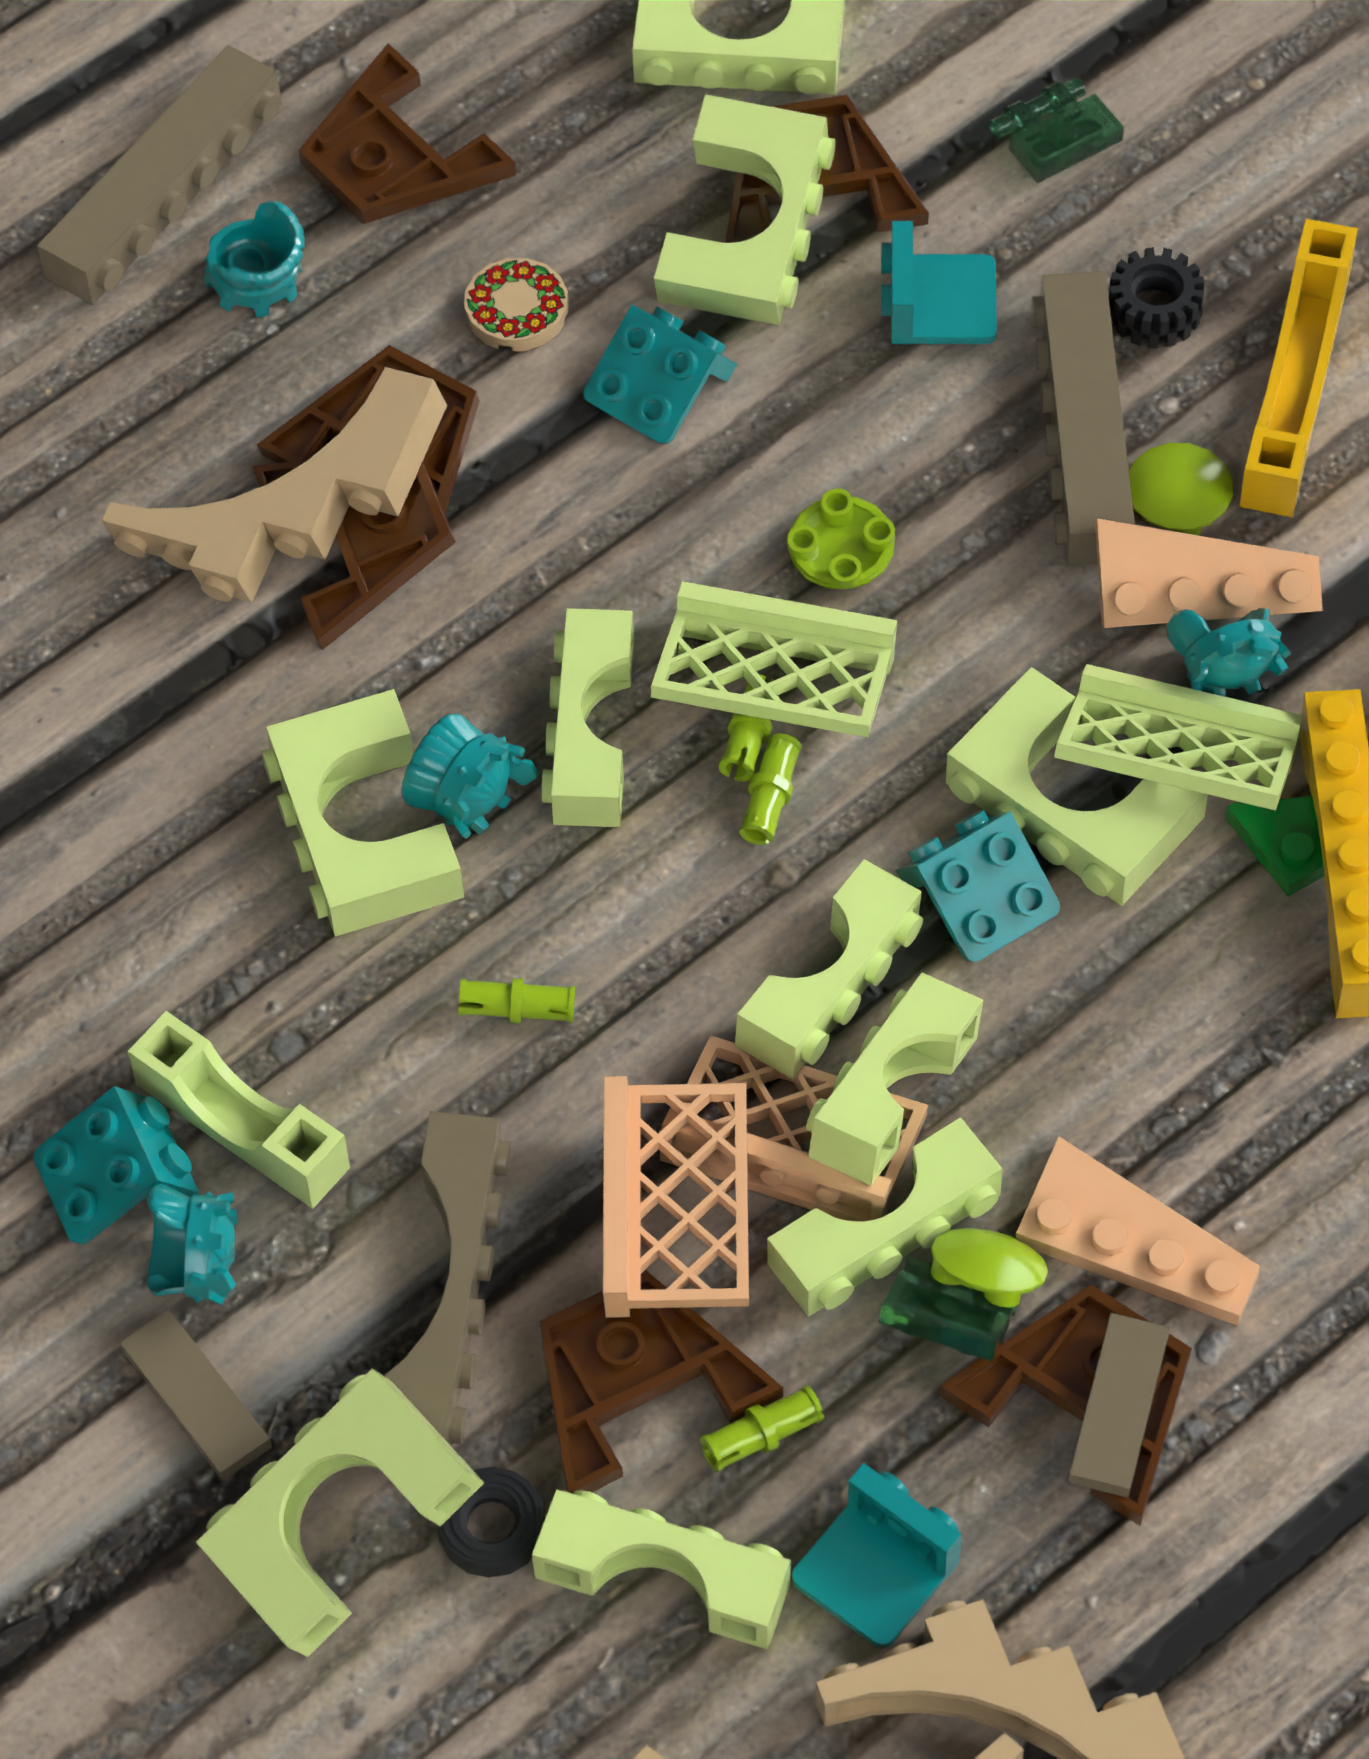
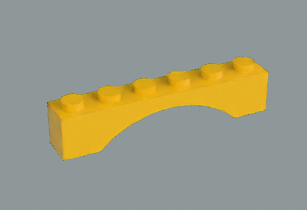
M1311 219L1305 220L1273 366L1245 465L1239 507L1293 517L1351 273L1358 228Z
M1361 689L1304 692L1301 715H1304L1300 731V744L1304 774L1313 798L1321 842L1327 900L1330 975L1336 1018L1369 1017V747Z

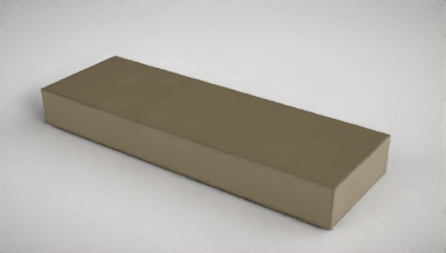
M169 1309L119 1342L123 1354L222 1481L272 1448L268 1435Z
M1111 1313L1069 1474L1070 1484L1129 1497L1170 1327Z

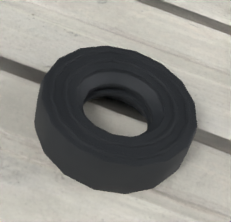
M498 1467L474 1469L473 1471L484 1484L441 1526L437 1525L439 1542L449 1559L469 1574L487 1578L510 1575L527 1565L532 1559L533 1550L545 1521L543 1501L531 1482L515 1471ZM483 1503H501L511 1510L515 1516V1523L508 1536L499 1541L485 1542L471 1534L467 1526L469 1516L476 1507Z

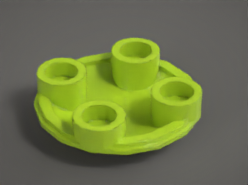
M1166 443L1150 448L1134 461L1129 470L1133 512L1138 513L1148 523L1166 530L1199 535L1202 527L1212 524L1225 513L1233 498V478L1225 463L1210 450L1191 443Z
M835 488L828 490L823 494L821 500L815 501L800 512L789 529L787 537V547L794 567L808 581L827 589L848 590L866 585L885 571L894 556L895 527L893 522L876 505L858 497H852L844 489Z
M975 1228L948 1230L936 1237L931 1248L934 1259L930 1272L933 1278L943 1284H962L966 1287L985 1292V1298L990 1303L1000 1307L1017 1306L1020 1302L1021 1294L1029 1293L1043 1285L1048 1274L1044 1259L1032 1247L1012 1236L992 1230Z

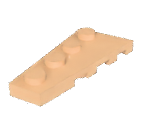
M1095 518L1103 628L1168 623L1173 614L1184 609L1193 610L1204 620L1244 617L1249 612L1258 608L1269 609V615L1323 611L1319 556Z
M1059 1136L1016 1232L1017 1240L1029 1245L1039 1253L1236 1326L1239 1325L1260 1270L1258 1264Z

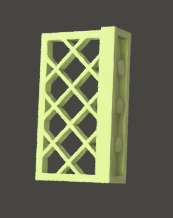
M682 581L677 595V610L651 684V698L869 738L887 674L891 672L894 661L897 620ZM682 637L710 642L691 649ZM736 647L765 652L745 659ZM723 653L733 665L712 674L703 661ZM789 657L819 662L799 669ZM777 663L786 673V676L766 683L756 672ZM689 667L699 678V680L689 684L668 681L670 675ZM844 667L873 672L853 679ZM831 673L841 685L821 694L811 681ZM744 677L753 688V690L744 694L728 692L724 685ZM798 687L808 700L799 704L782 702L778 695ZM852 697L863 710L861 716L837 712L832 705Z
M1086 664L1082 673L1079 692L1057 741L1054 758L1276 811L1287 775L1291 772L1304 715ZM1126 734L1130 739L1118 741L1112 735ZM1093 740L1097 745L1092 746L1079 742ZM1177 746L1181 747L1185 752L1173 754L1167 748ZM1147 753L1152 757V759H1146L1134 755ZM1235 760L1240 765L1228 767L1222 761ZM1202 766L1208 772H1200L1190 768ZM1257 779L1265 787L1246 783L1245 781Z

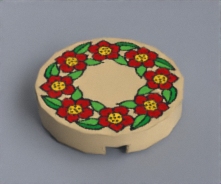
M507 258L488 264L473 276L465 290V318L472 333L486 345L498 349L499 344L511 346L512 351H527L545 345L560 333L568 312V291L561 276L547 264L529 258Z

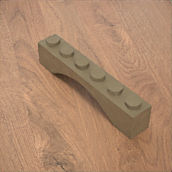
M430 1111L421 1158V1168L425 1191L440 1212L451 1241L449 1276L441 1304L426 1333L409 1354L384 1377L394 1383L452 1447L453 1444L462 1445L465 1436L467 1409L459 1408L462 1389H472L474 1382L476 1354L468 1353L471 1334L481 1335L483 1328L485 1300L477 1299L480 1281L489 1282L492 1274L494 1248L493 1246H487L486 1242L489 1228L498 1229L500 1225L503 1199L502 1193H495L497 1177L508 1175L511 1142L502 1141L500 1118Z

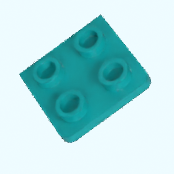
M892 221L891 242H881V274H891V284H881V316H891V344H990L994 342L997 336L996 261L994 257L988 254H913V221Z
M631 304L584 388L583 394L589 403L654 441L665 445L671 443L709 375L712 374L728 382L738 364L722 355L727 345L700 330L695 339L681 332L680 328L684 321L666 310L656 306L653 313L650 314Z
M983 809L965 817L954 825L958 834L942 843L936 836L917 845L907 852L912 861L896 869L902 881L915 888L925 887L960 954L968 962H977L1053 918L1060 911V902L1011 811L987 816Z
M114 1086L35 1150V1165L71 1242L81 1245L87 1244L147 1197L149 1189L163 1183L190 1198L194 1194H199L190 1174L192 1170L190 1159L176 1144L168 1127L170 1123L169 1114L157 1099Z
M863 1463L848 1480L847 1507L794 1568L792 1582L799 1591L879 1649H886L896 1641L960 1563L962 1534L958 1532L959 1529L955 1521L944 1511L934 1506L927 1509L910 1497L907 1487L897 1477L886 1471H881L878 1474Z

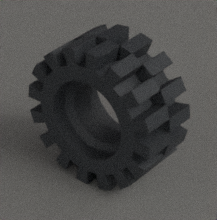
M1154 247L1145 248L1144 257L1142 258L1137 251L1128 254V263L1121 259L1116 264V271H1112L1108 296L1112 326L1118 324L1117 333L1124 338L1131 332V343L1140 346L1143 338L1149 339L1148 348H1158V341L1161 339L1165 340L1167 347L1176 345L1177 335L1183 341L1189 338L1191 328L1196 330L1200 323V317H1202L1205 282L1203 276L1199 277L1200 268L1196 263L1188 266V257L1180 253L1176 260L1173 259L1172 249L1163 248L1162 256L1155 255ZM1147 290H1161L1171 294L1176 300L1166 305L1157 306L1142 302L1136 295Z

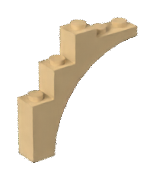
M385 367L366 402L343 430L308 461L270 484L231 499L193 507L144 508L110 502L101 521L115 540V546L121 551L135 557H143L145 553L162 557L174 567L183 570L191 569L201 584V590L219 601L229 602L232 598L252 603L276 548L294 558L301 559L306 554L326 559L349 505L357 511L368 515H377L378 512L399 516L447 404L434 379Z
M983 1599L967 1605L964 1601H954L936 1609L930 1618L925 1619L924 1645L917 1647L915 1643L898 1645L888 1650L881 1660L861 1667L856 1663L838 1666L827 1672L823 1680L816 1682V1706L824 1727L872 1715L925 1713L970 1719L1015 1734L1059 1759H1185L1156 1692L1140 1698L1135 1693L1121 1695L1106 1703L1103 1711L1097 1712L1069 1645L1054 1651L1050 1647L1033 1649L1020 1656L1016 1662L1017 1664L1010 1665Z

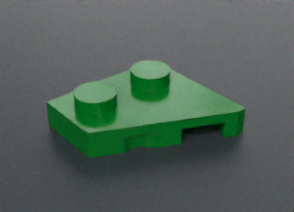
M1312 796L1279 799L1276 811L1242 802L1227 806L1225 819L1288 897L1324 877L1321 842Z

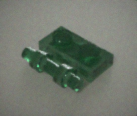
M1077 77L1064 84L1057 81L1043 88L1042 95L1026 103L1019 100L1005 107L1004 114L989 122L990 129L997 139L1012 132L1014 133V135L1010 136L1009 150L1037 183L1123 140L1124 126L1096 94L1079 102L1077 101V99L1086 94L1082 81ZM1049 113H1052V114H1053V115H1051V116H1049V117H1047V118H1045V119H1043V120H1041V121L1038 120L1039 118H1041V117H1043V116H1045V115H1047V114H1049Z
M909 1256L903 1271H899L882 1303L878 1323L900 1330L907 1335L918 1336L956 1349L963 1354L976 1356L992 1362L1008 1330L1011 1316L1015 1317L1020 1302L1015 1307H1000L990 1303L984 1296L985 1292L966 1287L962 1284H943L931 1275L933 1259L931 1263Z

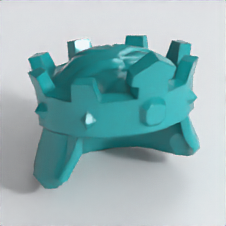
M269 200L261 203L255 212L254 219L233 222L214 234L209 241V251L204 259L207 262L203 276L205 287L213 286L221 297L220 306L228 312L235 305L254 308L256 318L269 316L270 305L283 298L292 303L298 295L296 281L298 273H303L300 261L303 257L302 251L305 248L304 230L302 225L298 223L297 216L290 211L291 209L279 201Z
M1258 608L1246 614L1239 621L1227 624L1214 631H1210L1204 619L1193 610L1184 609L1173 614L1167 625V638L1175 650L1184 658V664L1188 670L1186 677L1191 680V689L1206 690L1211 694L1226 697L1225 689L1233 690L1241 686L1245 688L1250 696L1261 691L1258 678L1268 670L1272 671L1276 676L1285 673L1289 667L1282 656L1286 658L1291 655V652L1280 640L1281 632L1276 630L1274 625L1269 622V609Z
M448 713L440 718L436 724L432 725L415 749L404 773L401 793L407 805L414 808L436 811L437 815L445 818L446 825H454L460 834L467 839L472 834L468 827L479 835L489 828L490 825L483 816L489 813L495 806L506 809L512 800L505 793L509 778L514 779L515 783L525 786L535 780L539 772L532 760H520L515 757H523L525 749L522 746L507 743L505 736L497 738L492 733L484 734L465 716L459 713Z
M163 1183L151 1187L146 1201L153 1213L154 1228L153 1246L148 1268V1288L154 1296L158 1297L167 1294L185 1293L187 1298H193L196 1303L204 1299L223 1306L225 1297L228 1298L229 1292L236 1286L229 1273L231 1264L235 1259L234 1225H237V1210L230 1209V1204L234 1203V1193L212 1195L208 1191L204 1195L194 1194L190 1198Z

